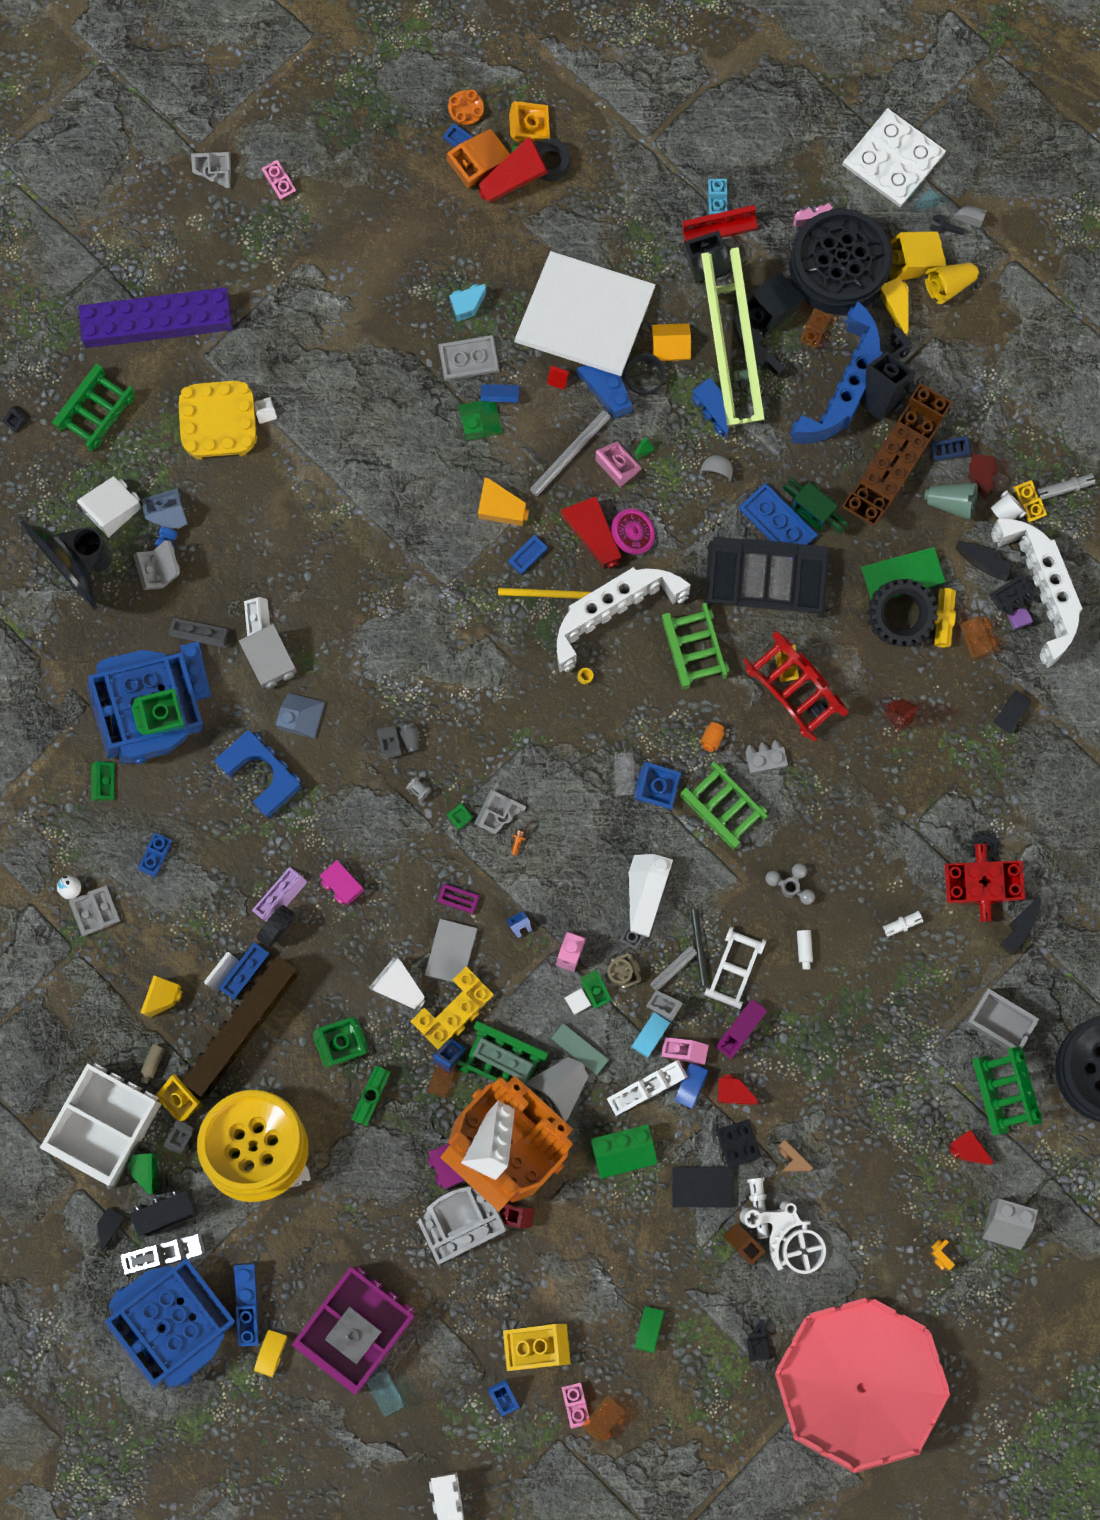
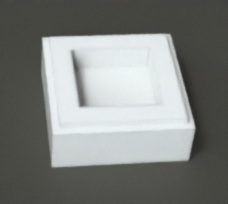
M582 988L565 997L574 1015L591 1006Z

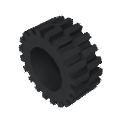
M897 579L881 585L872 594L873 598L868 603L870 605L869 610H867V615L870 617L868 623L873 627L872 632L877 634L881 641H886L889 645L909 646L921 642L923 638H927L930 635V630H933L935 627L933 625L934 621H937L938 615H935V610H938V606L934 605V600H936L934 595H930V590L927 587H923L922 583L914 582L912 579ZM897 594L911 597L916 602L919 610L916 624L904 632L891 628L884 616L886 603Z

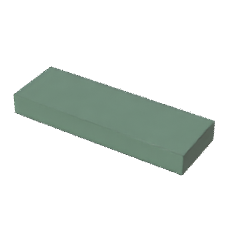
M564 1023L551 1038L575 1059L580 1060L596 1076L609 1061Z
M483 1038L480 1039L472 1056L511 1076H516L523 1082L526 1081L534 1065Z

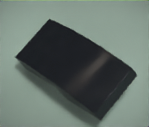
M1015 690L1005 703V707L994 720V723L1010 734L1032 700Z

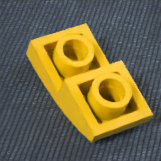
M1032 480L1013 487L1020 505L1026 512L1025 516L1028 522L1047 515L1041 497L1038 498Z
M268 1330L256 1361L255 1372L273 1378L281 1360L280 1355L288 1339L286 1335Z

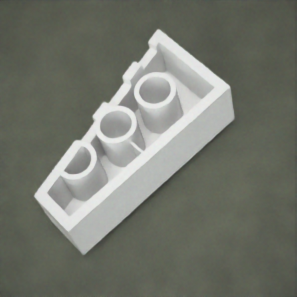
M457 1472L432 1476L429 1486L431 1494H434L435 1501L432 1502L433 1512L437 1514L438 1520H464Z

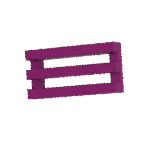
M443 883L437 902L474 915L480 895ZM445 889L474 898V902L445 893ZM444 896L471 905L472 907L470 909L462 905L444 900L442 898Z

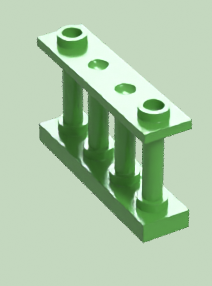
M706 603L702 604L703 612L681 618H671L670 613L662 614L663 626L682 690L690 689V683L694 679L720 672L722 679H726L727 672H729L728 663L723 661L711 621L714 618L711 607H707ZM705 619L707 630L681 637L679 635L676 636L674 629L677 626ZM707 637L711 638L712 648L686 655L685 653L681 654L680 647L682 644ZM716 655L717 666L691 673L686 671L685 665L687 662Z
M713 761L710 766L713 772L694 790L691 789L689 791L685 788L680 793V797L734 851L740 845L738 841L740 839L739 836L759 817L765 821L768 817L766 815L767 811L761 804L757 805L726 774L727 770L720 763L716 764ZM720 777L727 785L707 804H702L698 800L699 795L716 778ZM733 790L740 799L721 817L716 818L711 813L712 809ZM747 804L754 812L734 831H729L725 827L726 822Z

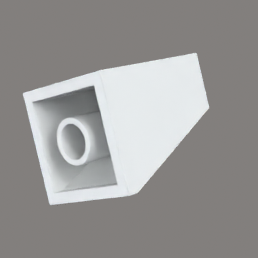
M114 476L77 500L83 512L108 538L142 508L139 503L141 499L134 492L130 494L125 482L122 479L117 480Z

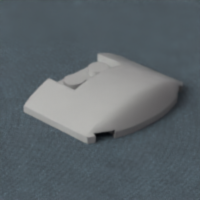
M472 1187L460 1188L441 1196L427 1208L423 1218L420 1217L418 1220L438 1265L507 1231L499 1212Z

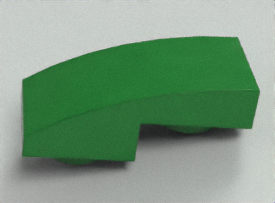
M645 1306L635 1349L650 1353L655 1352L664 1311Z

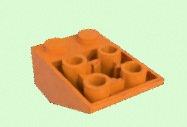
M489 129L462 142L447 153V162L465 186L470 189L487 177L510 153L492 129Z

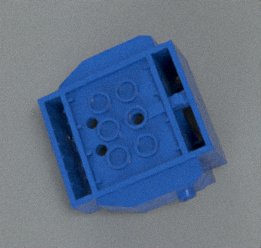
M139 650L108 657L97 664L95 674L88 676L87 691L107 759L119 757L121 765L134 762L135 764H142L147 761L146 759L169 754L187 740L188 735L201 732L203 723L182 652L166 656L165 653ZM158 686H163L165 690L175 688L185 728L152 735H143L138 732L132 713V703L135 698L161 692L158 690ZM97 692H101L102 696L98 698ZM109 716L111 720L112 737L109 736L107 725L104 717Z
M187 1258L174 1268L170 1265L146 1271L126 1288L123 1286L117 1290L109 1304V1311L112 1316L105 1320L106 1328L153 1390L162 1383L169 1390L178 1388L181 1384L184 1387L193 1380L192 1376L213 1360L224 1339V1333L235 1324L234 1319ZM178 1298H182L184 1300V1303L182 1305L177 1304L176 1301ZM195 1314L196 1320L190 1321L189 1315ZM119 1324L123 1326L121 1332H118L116 1326ZM160 1325H164L166 1327V1330L164 1332H160L158 1330V1327ZM126 1335L129 1336L132 1342H135L131 1346L123 1338ZM140 1351L143 1352L145 1359L150 1364V1367L147 1369L136 1356ZM154 1372H158L160 1375L156 1379L152 1377Z

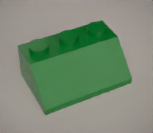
M648 1124L591 1139L600 1179L658 1164Z

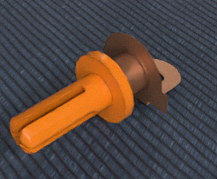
M527 821L524 831L517 830L516 835H512V837H515L511 851L512 855L518 854L521 841L526 839L523 838L524 832H528L530 821Z

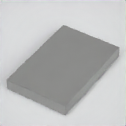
M493 335L438 344L444 381L500 372Z
M440 919L425 976L454 983L452 979L465 966L468 967L477 928Z

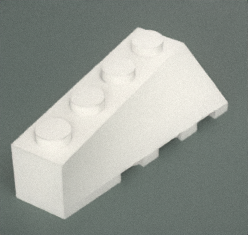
M500 1101L495 1103L485 1115L477 1134L472 1140L471 1146L466 1152V1156L461 1162L462 1164L494 1180L501 1175L508 1167L514 1108Z

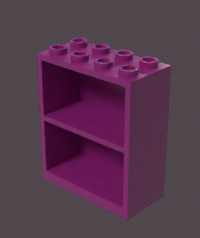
M350 1266L292 1343L295 1349L354 1395L360 1392L416 1317L413 1313L415 1311L414 1308L407 1303L402 1305L398 1302L399 1297L389 1290L388 1292L382 1289L384 1285L375 1278H372V1280L367 1278L366 1275L368 1273L359 1266H356V1268ZM349 1307L353 1308L382 1331L358 1364L352 1362L325 1340Z

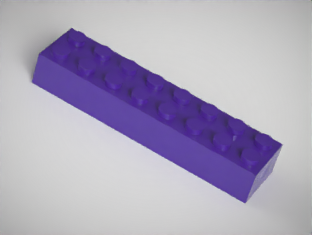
M226 287L78 305L81 337L85 348L233 330L230 298Z

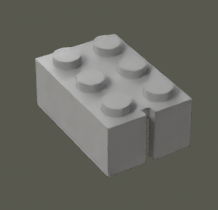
M988 988L982 994L965 1024L1008 1050V1048L1018 1046L1023 1048L1029 1038L1027 1036L1032 1033L1039 1019Z

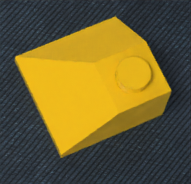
M153 976L140 1013L151 1018L175 1006L176 1001L179 1002L182 997L183 991H181V986Z

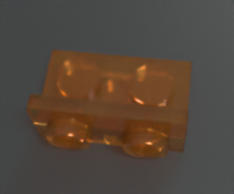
M979 615L960 623L972 659L998 652V642L996 637L992 636L990 631L992 625L988 618Z
M607 1395L581 1426L599 1443L601 1440L605 1442L612 1435L611 1429L614 1425L619 1426L625 1420L624 1414L626 1411Z

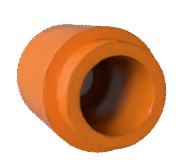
M711 722L706 727L700 741L704 750L708 752L718 750L724 736V727L722 725Z

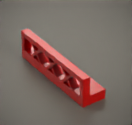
M755 205L682 221L684 240L688 241L718 230L722 238L758 230V225L755 217Z

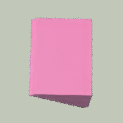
M618 441L596 451L597 463L619 487L624 485L642 469Z

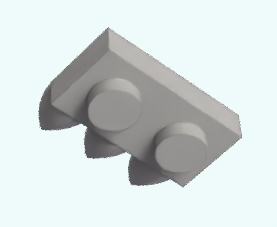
M776 739L772 743L771 750L764 742H761L759 752L750 744L746 749V759L750 774L788 766L784 747Z

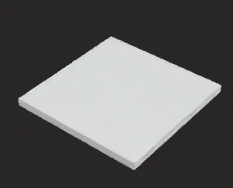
M550 251L516 334L515 342L621 376L656 284Z

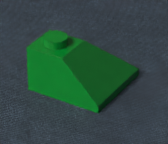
M480 400L458 405L466 441L502 434L495 402Z
M152 1153L131 1155V1160H128V1172H131V1176L148 1194L158 1195V1155Z

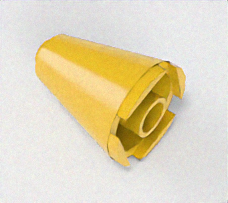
M972 263L930 268L925 273H928V278L925 279L927 291L932 299L936 298L938 300L937 304H943L977 280L978 268Z

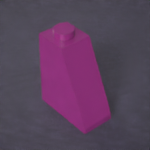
M752 999L725 1033L716 1048L732 1059L764 1017L767 1010L760 1003Z

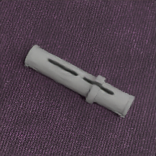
M1090 473L1078 478L1072 477L1071 480L1037 489L1038 494L1046 493L1038 497H1041V500L1073 490L1077 492L1080 488L1095 485V479L1087 481L1094 478V475Z

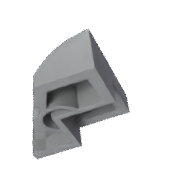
M230 152L191 154L192 173L203 176L225 188H231Z
M490 790L474 824L495 834L505 823L513 820V817L520 811H524L526 806Z

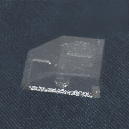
M633 753L614 754L616 796L634 795Z

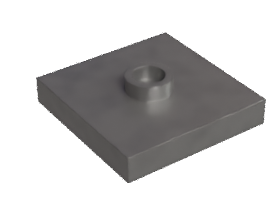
M349 1307L325 1340L352 1362L358 1364L382 1331L353 1308Z

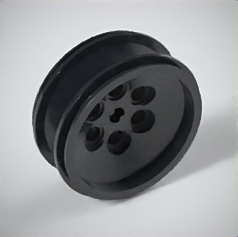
M848 209L825 211L808 220L797 233L790 256V277L793 286L805 297L804 301L810 306L825 313L845 315L848 314L851 306H856L857 302H860L866 308L881 295L882 292L879 290L887 283L892 267V248L884 230L869 216ZM848 239L851 243L846 244L842 240ZM831 243L833 247L828 248L824 244ZM861 252L864 256L858 257L855 253ZM819 260H826L828 263L823 265ZM856 269L859 273L853 274L850 270ZM832 273H838L840 277L835 278L832 276Z
M1099 1015L1079 1024L1068 1033L1058 1049L1055 1061L1057 1084L1066 1102L1076 1112L1096 1122H1100V1092L1095 1088L1096 1082H1100V1057L1095 1055L1094 1050L1096 1047L1100 1048ZM1086 1064H1090L1093 1067L1094 1072L1092 1075L1086 1073Z

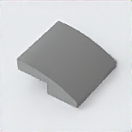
M107 886L89 891L88 894L69 900V905L82 937L120 922Z

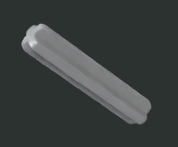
M689 946L651 982L650 986L655 991H658L697 954V951L692 946Z

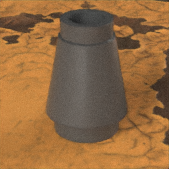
M415 723L400 726L401 731L399 733L408 752L419 750L418 727L415 726Z

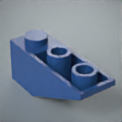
M710 377L692 390L691 399L697 407L700 406L704 411L703 415L706 420H711L715 425L716 433L726 439L728 438V426L722 391Z

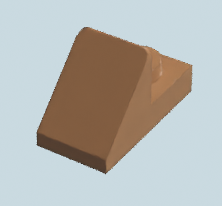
M785 1140L778 1146L780 1148L779 1153L786 1160L788 1158L792 1160L781 1172H809L813 1169Z

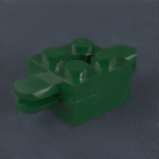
M790 478L788 484L786 483L783 486L784 491L794 498L792 509L818 532L829 526L837 534H842L843 529L848 527V523L836 513L838 507L836 501L830 496H825L817 485H812L808 482L803 487L795 479Z

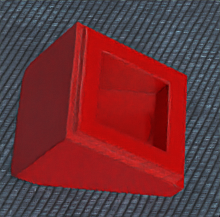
M551 366L547 384L565 389L569 372Z

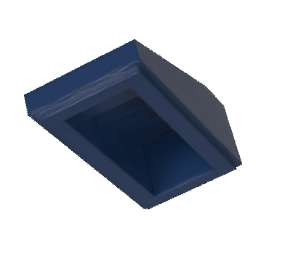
M969 436L931 442L933 461L972 457ZM963 443L965 446V451L961 450V444ZM954 444L957 445V452H956V453H954V449H953V445H954ZM946 445H949L950 454H946ZM938 446H941L942 455L940 456L938 453Z

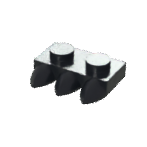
M1022 574L989 594L997 609L1007 615H1012L1011 604L1017 608H1023L1022 597L1027 601H1034V593Z

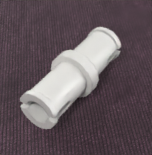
M916 911L904 918L902 916L899 917L897 921L883 926V929L888 938L901 931L906 932L908 928L923 923V919H921L920 912Z

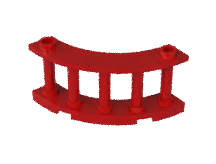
M777 630L772 635L775 640V646L754 664L745 658L743 660L747 666L745 670L751 677L755 676L783 704L800 726V733L805 738L809 737L815 742L817 738L812 731L833 713L836 714L838 712L844 717L849 711L839 696L831 692L828 688L830 685L801 652L797 653L791 647L793 644ZM784 651L788 655V659L766 677L759 669L778 652ZM793 664H798L803 670V675L781 693L772 682ZM807 680H812L818 687L817 691L795 709L787 698ZM821 697H826L830 703L828 708L807 724L801 714Z

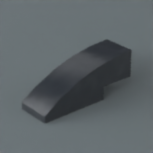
M958 540L955 549L971 565L994 578L1003 581L1007 580L1012 562L994 558L995 550Z
M1039 897L1008 925L1013 932L1000 945L1010 955L1022 945L1029 935L1039 912L1041 903Z

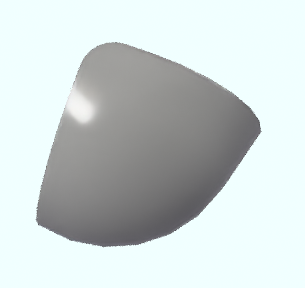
M722 455L708 457L703 462L700 474L703 471L720 473L726 476L730 482L733 475L731 462Z

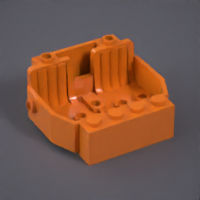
M516 1076L508 1083L499 1077L494 1083L488 1084L483 1090L479 1088L472 1095L474 1100L454 1121L448 1141L450 1145L440 1157L498 1212L509 1200L513 1203L534 1195L553 1172L557 1175L564 1167L562 1162L568 1157V1150L573 1145L567 1138L573 1128ZM497 1101H500L514 1108L515 1113L508 1167L494 1180L461 1162L466 1156V1152L471 1146L472 1140L477 1134L485 1115Z

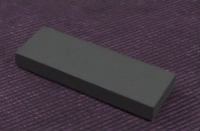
M173 618L168 634L171 637L224 647L229 629Z

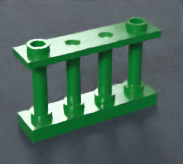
M96 363L52 423L60 432L64 428H68L87 441L85 446L92 452L94 448L99 447L102 437L126 405H129L134 400L135 392L130 385L124 391L106 379L103 368ZM97 384H102L120 396L115 405L94 393L93 389ZM90 398L109 411L104 420H101L83 407L82 404L86 399ZM75 413L81 414L98 426L92 435L71 422Z
M476 1021L474 1030L477 1031V1037L465 1063L458 1060L457 1065L460 1066L459 1070L470 1075L473 1072L495 1082L498 1078L490 1075L493 1068L492 1065L486 1063L483 1071L472 1067L476 1058L472 1056L481 1038L487 1039V1036L495 1039V1045L501 1048L505 1044L513 1047L511 1051L517 1056L522 1055L523 1052L530 1055V1063L534 1065L526 1081L523 1082L525 1084L531 1079L537 1063L546 1061L548 1053ZM503 1072L501 1078L508 1082L510 1074Z
M1021 1046L1008 1048V1056L990 1060L989 1055L972 1059L993 1136L1010 1132L1008 1126L1028 1121L1029 1126L1043 1123L1041 1119L1042 1114L1037 1105L1025 1062V1053L1022 1051ZM1012 1063L1015 1074L995 1080L992 1069ZM1017 1082L1020 1094L1001 1099L998 1087ZM1023 1102L1024 1114L1009 1118L1005 1117L1004 1106Z

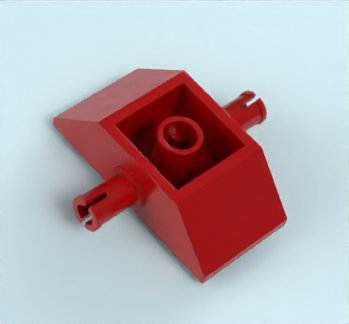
M975 844L976 862L944 864L947 903L977 904L980 909V922H992L991 904L1025 900L1023 862H990L987 858V844ZM982 879L987 882L985 887L979 883Z

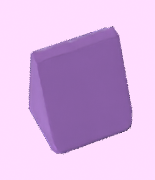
M1025 607L1012 611V615H1007L1013 631L1030 626L1033 623Z

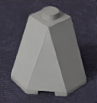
M567 1057L531 1078L525 1085L566 1122L588 1078V1074L585 1071V1065L580 1060Z

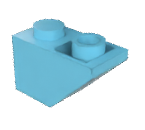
M475 284L470 289L464 291L457 290L452 295H449L457 322L476 315L486 295L485 284Z

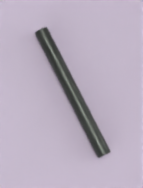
M692 909L690 911L697 951L701 987H706L709 985L698 909Z

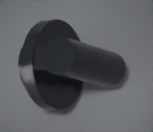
M818 700L808 710L816 718L828 708V704Z

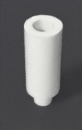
M797 931L799 963H802L803 970H809L810 962H813L811 931Z

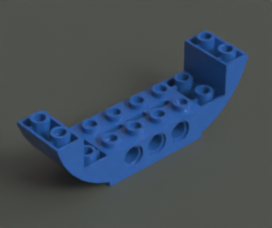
M857 302L855 307L851 306L845 322L848 324L846 331L861 337L860 343L852 355L850 364L847 365L842 380L837 385L835 395L832 396L828 404L827 413L824 412L820 423L804 415H801L799 420L796 419L791 428V443H817L836 435L843 428L848 429L866 392V367L883 353L880 351V339L876 324L870 313L860 302Z

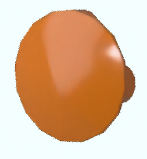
M463 90L449 98L448 111L451 118L457 123L470 125L479 121L483 116L484 103L475 90Z

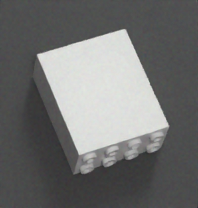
M96 1063L93 1066L87 1064L40 1148L102 1183L116 1187L128 1165V1160H131V1155H134L161 1103L157 1101L159 1097L147 1091L144 1094L141 1093L142 1088L129 1081L127 1084L123 1083L125 1079L111 1072L108 1075L106 1068Z

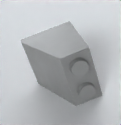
M274 624L239 640L263 689L273 688L277 685L278 681L283 679L284 681L289 680L297 673Z
M1002 1199L992 1200L982 1239L1021 1250L1034 1228L1038 1210Z

